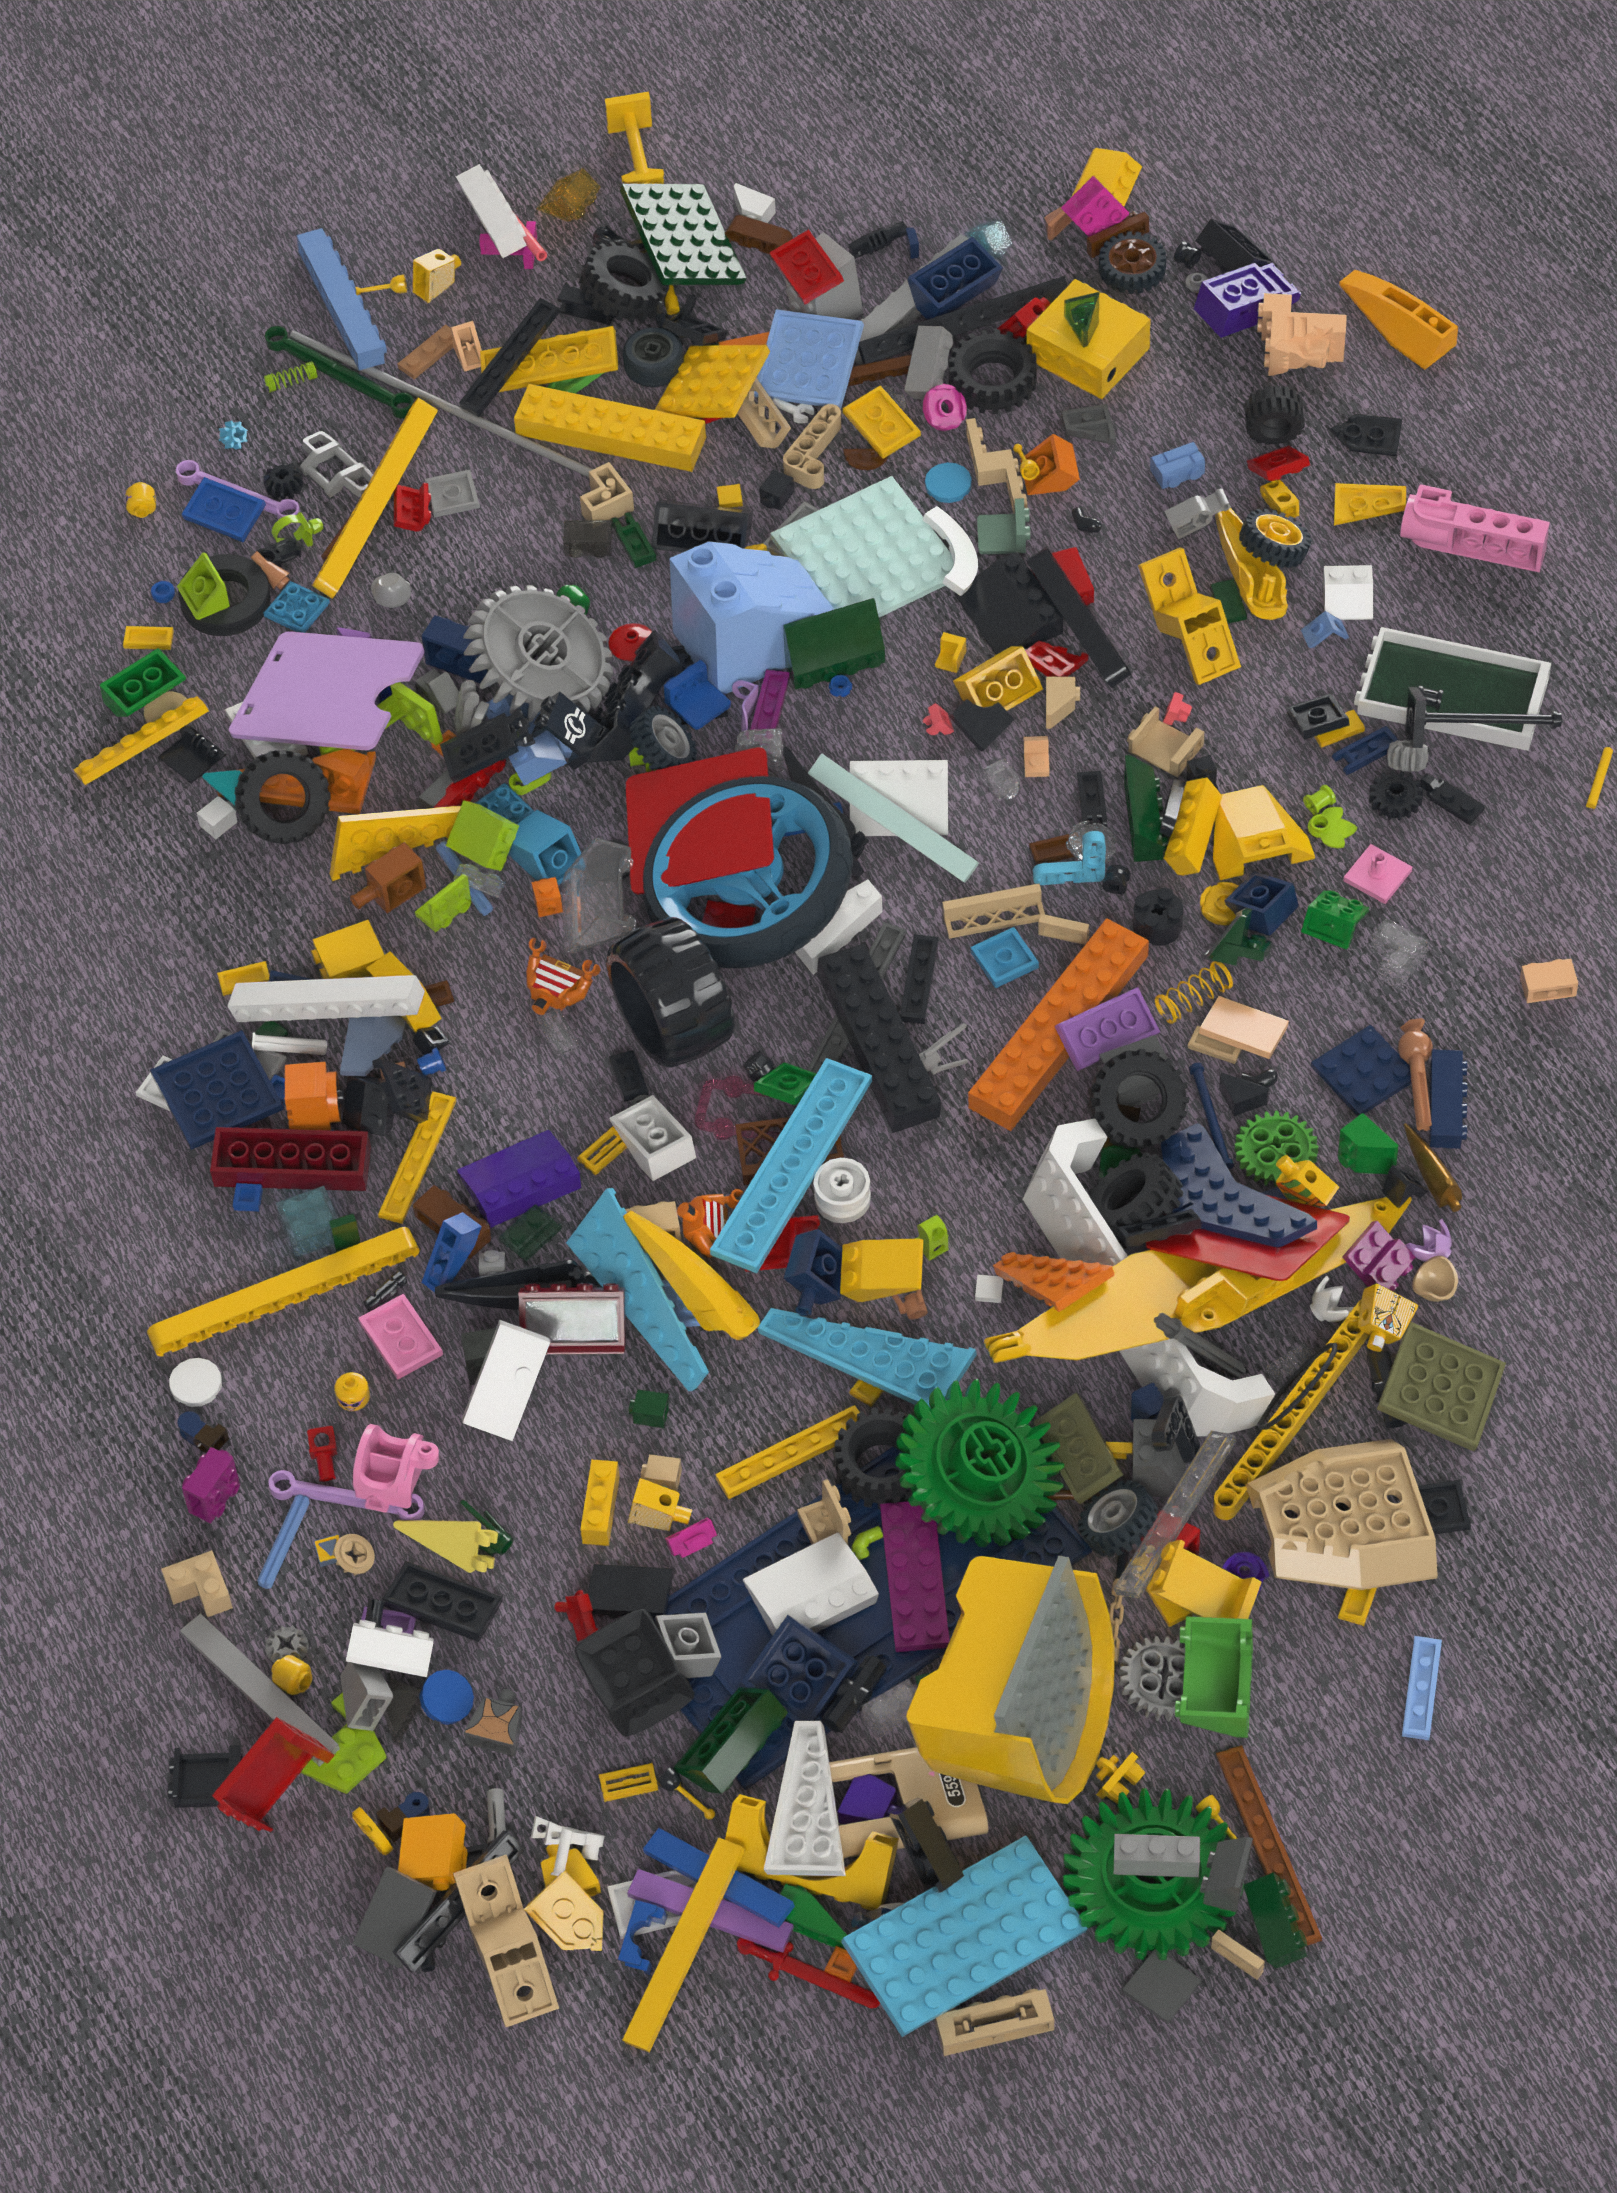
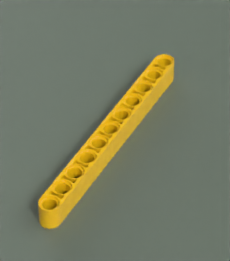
M419 397L408 411L312 584L314 588L332 599L343 584L438 411Z
M401 1227L155 1323L149 1327L147 1335L157 1356L162 1357L164 1353L171 1350L175 1352L185 1348L191 1342L196 1341L198 1343L213 1337L212 1334L219 1331L221 1333L236 1328V1325L242 1322L246 1324L261 1318L260 1315L265 1313H274L284 1309L288 1304H297L309 1299V1296L316 1293L320 1295L330 1291L336 1285L348 1284L358 1280L357 1277L364 1274L368 1276L381 1271V1268L387 1265L391 1267L406 1261L405 1258L410 1256L416 1257L420 1250L410 1229Z
M1362 1299L1356 1304L1327 1343H1337V1350L1344 1352L1336 1353L1327 1368L1330 1371L1324 1372L1322 1377L1313 1386L1316 1390H1310L1295 1406L1302 1409L1296 1410L1293 1408L1278 1423L1267 1430H1262L1216 1491L1213 1512L1217 1518L1229 1520L1238 1513L1249 1498L1246 1488L1247 1483L1267 1474L1370 1336L1358 1328ZM1351 1331H1356V1332H1358V1333H1357V1334H1352V1333H1350V1332H1351ZM1332 1348L1314 1360L1269 1422L1282 1413L1309 1385L1327 1361ZM1279 1426H1287L1288 1428L1282 1429ZM1265 1445H1272L1274 1447L1267 1448ZM1257 1464L1259 1467H1251L1250 1465ZM1237 1483H1242V1484H1244L1245 1486H1243V1487H1238V1486H1236L1235 1484H1237ZM1221 1503H1229L1230 1506H1222Z

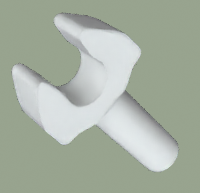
M773 399L777 408L793 414V420L796 423H808V417L801 414L802 412L814 415L812 405L800 404L795 406L780 399Z

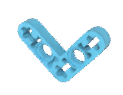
M1090 831L1083 835L1082 861L1036 865L1032 870L1034 883L1050 885L1065 884L1066 881H1073V883L1102 881L1105 877L1106 854L1104 834L1099 831Z

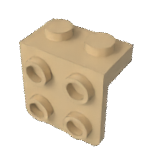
M828 1479L822 1481V1500L797 1509L798 1517L812 1545L837 1532L848 1545V1536L851 1535L848 1523L851 1522V1518L847 1508H842L839 1503L840 1495L835 1485L831 1486Z

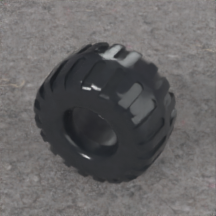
M669 917L643 925L616 941L608 949L606 960L608 977L618 1007L637 1042L657 1064L666 1068H673L707 1055L732 1037L735 1029V1014L731 1008V997L726 990L727 985L724 978L721 977L718 970L719 967L716 961L712 959L708 947L701 942V937L695 930H692V927L687 922L677 917Z

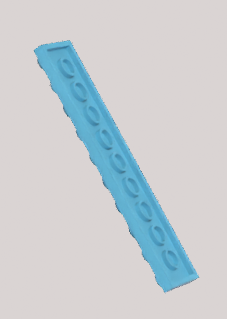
M825 1059L710 1248L711 1256L758 1273L812 1183L816 1172L825 1161L870 1086L872 1075L831 1059Z

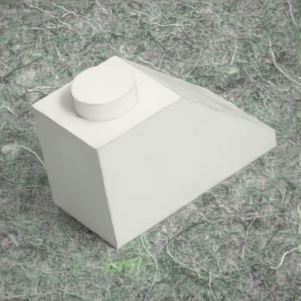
M735 183L734 200L739 214L768 223L776 213L775 198Z

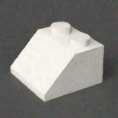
M1372 565L1324 566V611L1340 620L1373 619Z

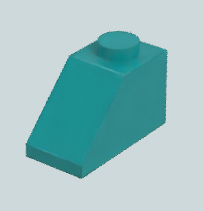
M240 770L204 773L202 776L204 780L235 806V787L238 785L239 780L237 779L242 772Z

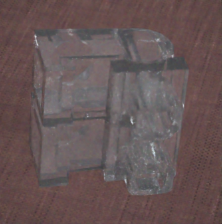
M782 728L745 730L738 734L735 752L761 747L767 753L768 769H774V775H784L785 759L782 752L784 748Z

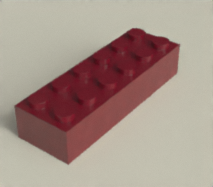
M216 1127L210 1173L214 1187H236V1183L261 1184L262 1188L366 1191L371 1143L367 1131Z

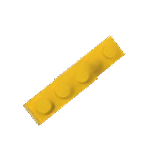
M1218 1267L1213 1275L1208 1278L1203 1277L1195 1287L1190 1290L1185 1289L1177 1297L1178 1303L1174 1313L1182 1320L1218 1295L1240 1316L1291 1282L1296 1272L1288 1280L1274 1281L1262 1277L1254 1279L1250 1274Z

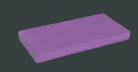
M1138 987L1054 1026L1077 1072L1099 1062V1054L1160 1033Z

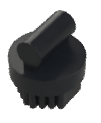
M761 1051L749 1057L743 1064L744 1069L748 1072L747 1076L752 1082L758 1081L775 1069L773 1067L774 1062L769 1057H765Z

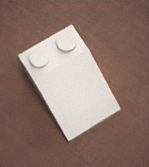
M653 1095L610 1117V1122L630 1153L652 1181L696 1158L692 1136Z

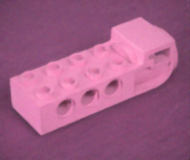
M1419 485L1417 494H1410L1403 515L1401 537L1412 539L1417 546L1540 572L1546 552L1550 522L1452 502V491Z

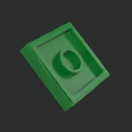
M784 1062L755 1082L754 1091L792 1105H797L817 1073Z

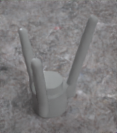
M965 1023L955 1030L949 1031L931 1047L919 1054L927 1073L930 1071L934 1076L940 1071L968 1063L967 1059L938 1066L941 1058L937 1053L938 1049L966 1028L967 1025Z

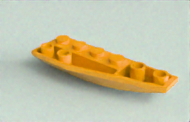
M1358 270L1352 271L1339 282L1341 288L1387 342L1424 370L1456 346L1458 326L1407 291Z

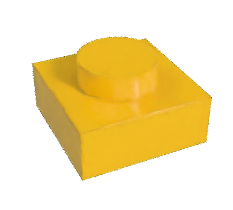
M1106 1442L1115 1459L1126 1460L1127 1455H1132L1133 1443Z

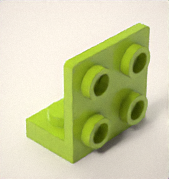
M462 874L454 882L449 883L417 909L415 916L434 932L448 927L452 919L459 913H465L472 903L468 877Z

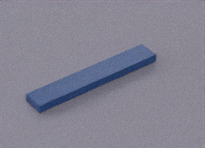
M660 1828L657 1829L643 1848L646 1855L696 1883L710 1857L708 1854ZM737 1870L723 1896L725 1899L778 1928L795 1907L793 1901Z

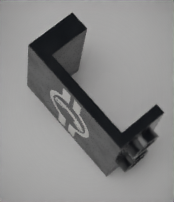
M561 692L552 697H546L541 703L540 707L542 709L534 721L535 727L531 735L535 738L546 730L572 750L568 765L575 770L590 760L603 726Z

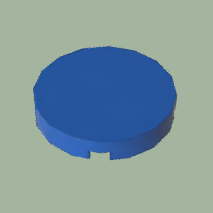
M441 1670L436 1671L424 1681L419 1699L422 1709L433 1721L441 1722L440 1724L449 1725L459 1722L469 1714L473 1707L474 1695L472 1687L465 1677L455 1671Z

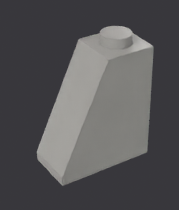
M348 1662L340 1675L348 1728L373 1731L393 1699V1694L379 1668Z

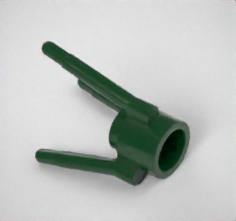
M462 1499L460 1503L488 1530L498 1532L497 1543L490 1542L489 1547L479 1545L478 1549L486 1551L492 1557L495 1553L502 1556L512 1546L514 1541L512 1536L502 1528L487 1510L483 1514L488 1521Z

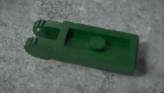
M630 512L624 514L625 522L628 524L624 527L621 526L617 517L611 518V524L616 532V536L634 568L657 561L652 546L639 523L635 522Z

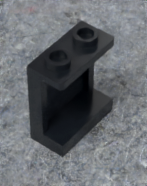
M229 1745V1753L182 1754L181 1748H175L174 1757L169 1759L170 1774H173V1782L168 1783V1798L173 1799L175 1808L216 1807L219 1802L212 1795L242 1760L243 1752L241 1745Z

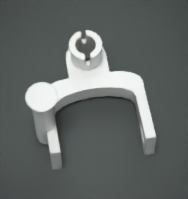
M537 1816L534 1818L531 1838H545V1845L559 1844L554 1871L551 1873L554 1876H558L565 1871L570 1844L583 1845L582 1856L586 1859L598 1860L599 1848L603 1847L605 1837L597 1833L560 1826ZM540 1824L545 1825L546 1830L538 1832L537 1826Z

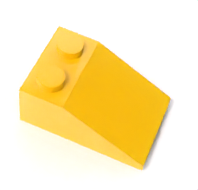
M861 1240L844 1244L842 1247L840 1294L857 1302H866L921 1290L923 1240Z

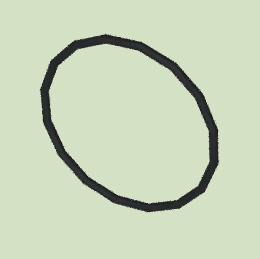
M1329 1343L1319 1349L1288 1379L1259 1421L1260 1430H1267L1278 1423L1308 1394L1331 1364L1337 1353V1343ZM1332 1348L1327 1361L1303 1392L1275 1419L1264 1425L1269 1412L1292 1382L1316 1358Z

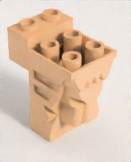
M1264 293V303H1259L1258 317L1263 318H1258L1257 332H1262L1261 340L1266 341L1265 352H1270V354L1265 353L1264 367L1269 368L1268 376L1288 372V369H1298L1301 367L1304 369L1307 366L1324 368L1326 362H1343L1347 315L1291 312L1292 295Z

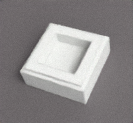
M977 1275L975 1301L1001 1303L1003 1278L999 1276Z

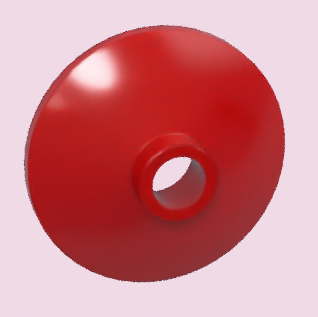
M636 623L622 625L610 635L609 649L613 655L621 660L634 661L637 656L634 652L652 633V630Z

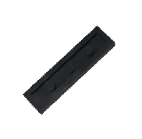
M917 934L913 936L900 1012L903 1022L925 1024L939 937Z

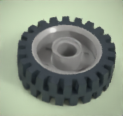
M660 706L650 707L631 723L630 731L632 733L630 737L635 740L632 744L638 748L637 754L644 757L642 761L645 764L648 762L649 768L652 771L654 769L659 770L696 761L697 749L694 748L696 744L695 741L691 740L693 738L692 734L686 732L687 726H682L680 724L682 720L679 717L675 719L673 712L670 711L668 713L666 708L663 707L661 709Z
M1127 1480L1126 1484L1124 1481H1120L1117 1483V1487L1111 1484L1108 1486L1107 1491L1104 1488L1100 1490V1496L1094 1495L1091 1498L1092 1503H1086L1084 1506L1086 1511H1081L1080 1513L1081 1519L1078 1520V1530L1090 1548L1096 1554L1099 1553L1100 1556L1105 1557L1107 1554L1108 1557H1114L1115 1553L1122 1555L1124 1549L1128 1552L1131 1551L1133 1544L1140 1545L1142 1543L1140 1539L1142 1537L1147 1538L1150 1535L1148 1530H1153L1155 1527L1153 1522L1158 1520L1157 1514L1159 1510L1152 1496L1140 1483L1136 1481L1133 1483V1481Z

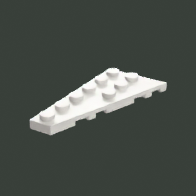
M821 1721L794 1722L764 1865V1871L767 1875L846 1876L825 1730Z

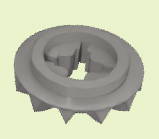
M281 1625L275 1632L271 1631L269 1638L265 1639V1651L273 1663L286 1655H293L302 1660L308 1651L307 1637L302 1630L296 1629L293 1625L291 1627H283ZM280 1639L285 1642H289L291 1640V1646L293 1650L291 1648L289 1649L288 1647H284L283 1649H281L282 1644L280 1642Z

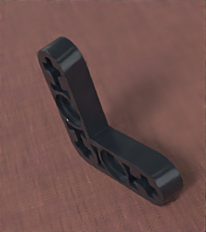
M1180 1395L1166 1397L1152 1430V1444L1155 1451L1172 1450L1176 1442L1184 1463L1199 1462L1201 1459V1447L1183 1398Z

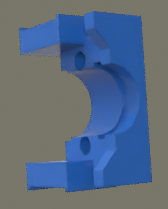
M635 1900L618 1958L619 1961L625 1962V1966L643 1970L645 1974L650 1975L653 1966L649 1960L641 1959L642 1951L639 1946L633 1943V1937L638 1929L650 1927L652 1922L665 1925L668 1914H666L664 1908Z

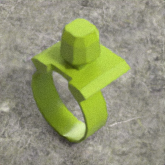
M299 512L297 515H287L280 518L272 527L271 533L276 542L284 540V538H277L281 529L291 523H301V526L293 534L297 541L302 538L307 547L313 545L312 534L321 532L323 530V523L318 518L308 520L307 522L303 514Z

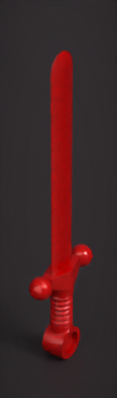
M741 1937L737 1941L739 1953L743 1955L751 1954L773 1964V1970L768 1973V1978L771 1981H776L779 1978V1971L782 1970L873 2009L880 2005L873 1992L788 1956L789 1952L794 1948V1945L789 1941L783 1953L767 1950Z

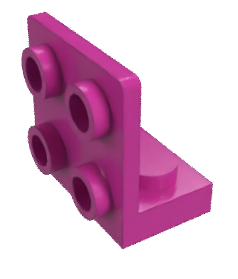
M1094 175L1061 207L1088 237L1122 222L1129 215L1124 206Z

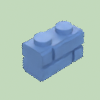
M1192 442L1151 457L1150 470L1162 489L1167 487L1174 488L1181 482L1189 479L1196 480L1205 474V459L1198 451L1195 443Z

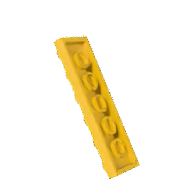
M610 326L589 331L582 330L573 334L539 339L499 392L525 388L528 384L541 385L618 370L616 331L614 327ZM502 347L480 351L481 373Z

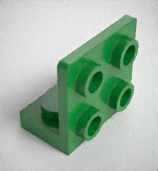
M1324 890L1308 906L1301 932L1347 950L1351 944L1356 924L1368 913L1369 907L1363 905L1359 900H1349L1341 897L1335 891Z

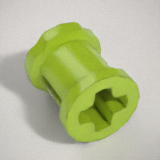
M1324 784L1316 793L1304 796L1303 802L1313 815H1317L1323 807L1328 804H1335L1336 797L1332 789Z

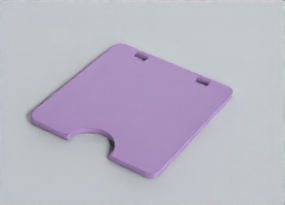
M300 632L282 633L275 642L232 721L229 732L233 738L371 750L377 745L391 718L390 712L383 711L375 705L378 694L384 688L394 683L409 682L424 655V648L418 642ZM277 654L282 655L278 662L274 661ZM248 707L253 708L250 715L245 714Z

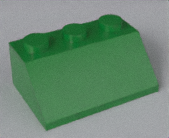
M157 648L99 686L104 704L117 717H128L185 681L186 676Z

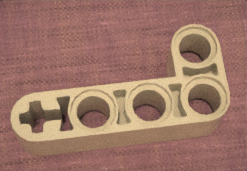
M827 404L823 406L783 456L784 474L793 477L794 482L807 488L817 489L824 484V465L817 458L841 429V410L837 405Z

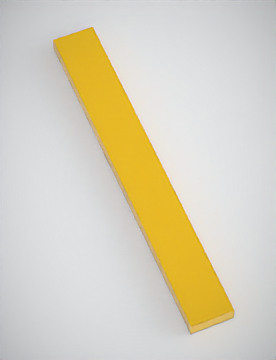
M718 1838L622 2039L624 2043L650 2053L745 1852L744 1847Z

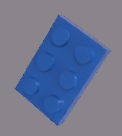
M204 477L182 512V517L187 521L244 543L266 504L262 499Z

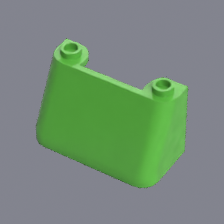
M1186 1617L1185 1627H1180V1643H1185L1183 1695L1181 1696V1701L1176 1700L1175 1717H1180V1722L1183 1724L1236 1738H1248L1253 1657L1252 1619Z

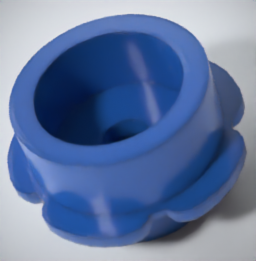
M844 675L834 676L829 683L830 693L835 697H845L850 694L852 683Z

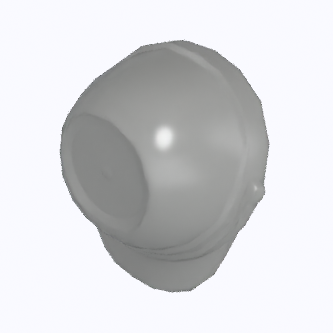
M397 573L382 575L376 578L371 585L376 603L384 607H399L405 604L411 596L410 583Z

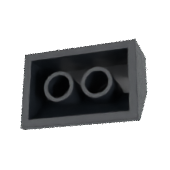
M1210 219L1195 240L1201 246L1200 249L1204 254L1213 257L1218 267L1229 272L1256 263L1258 267L1273 263L1275 267L1278 266L1234 225Z

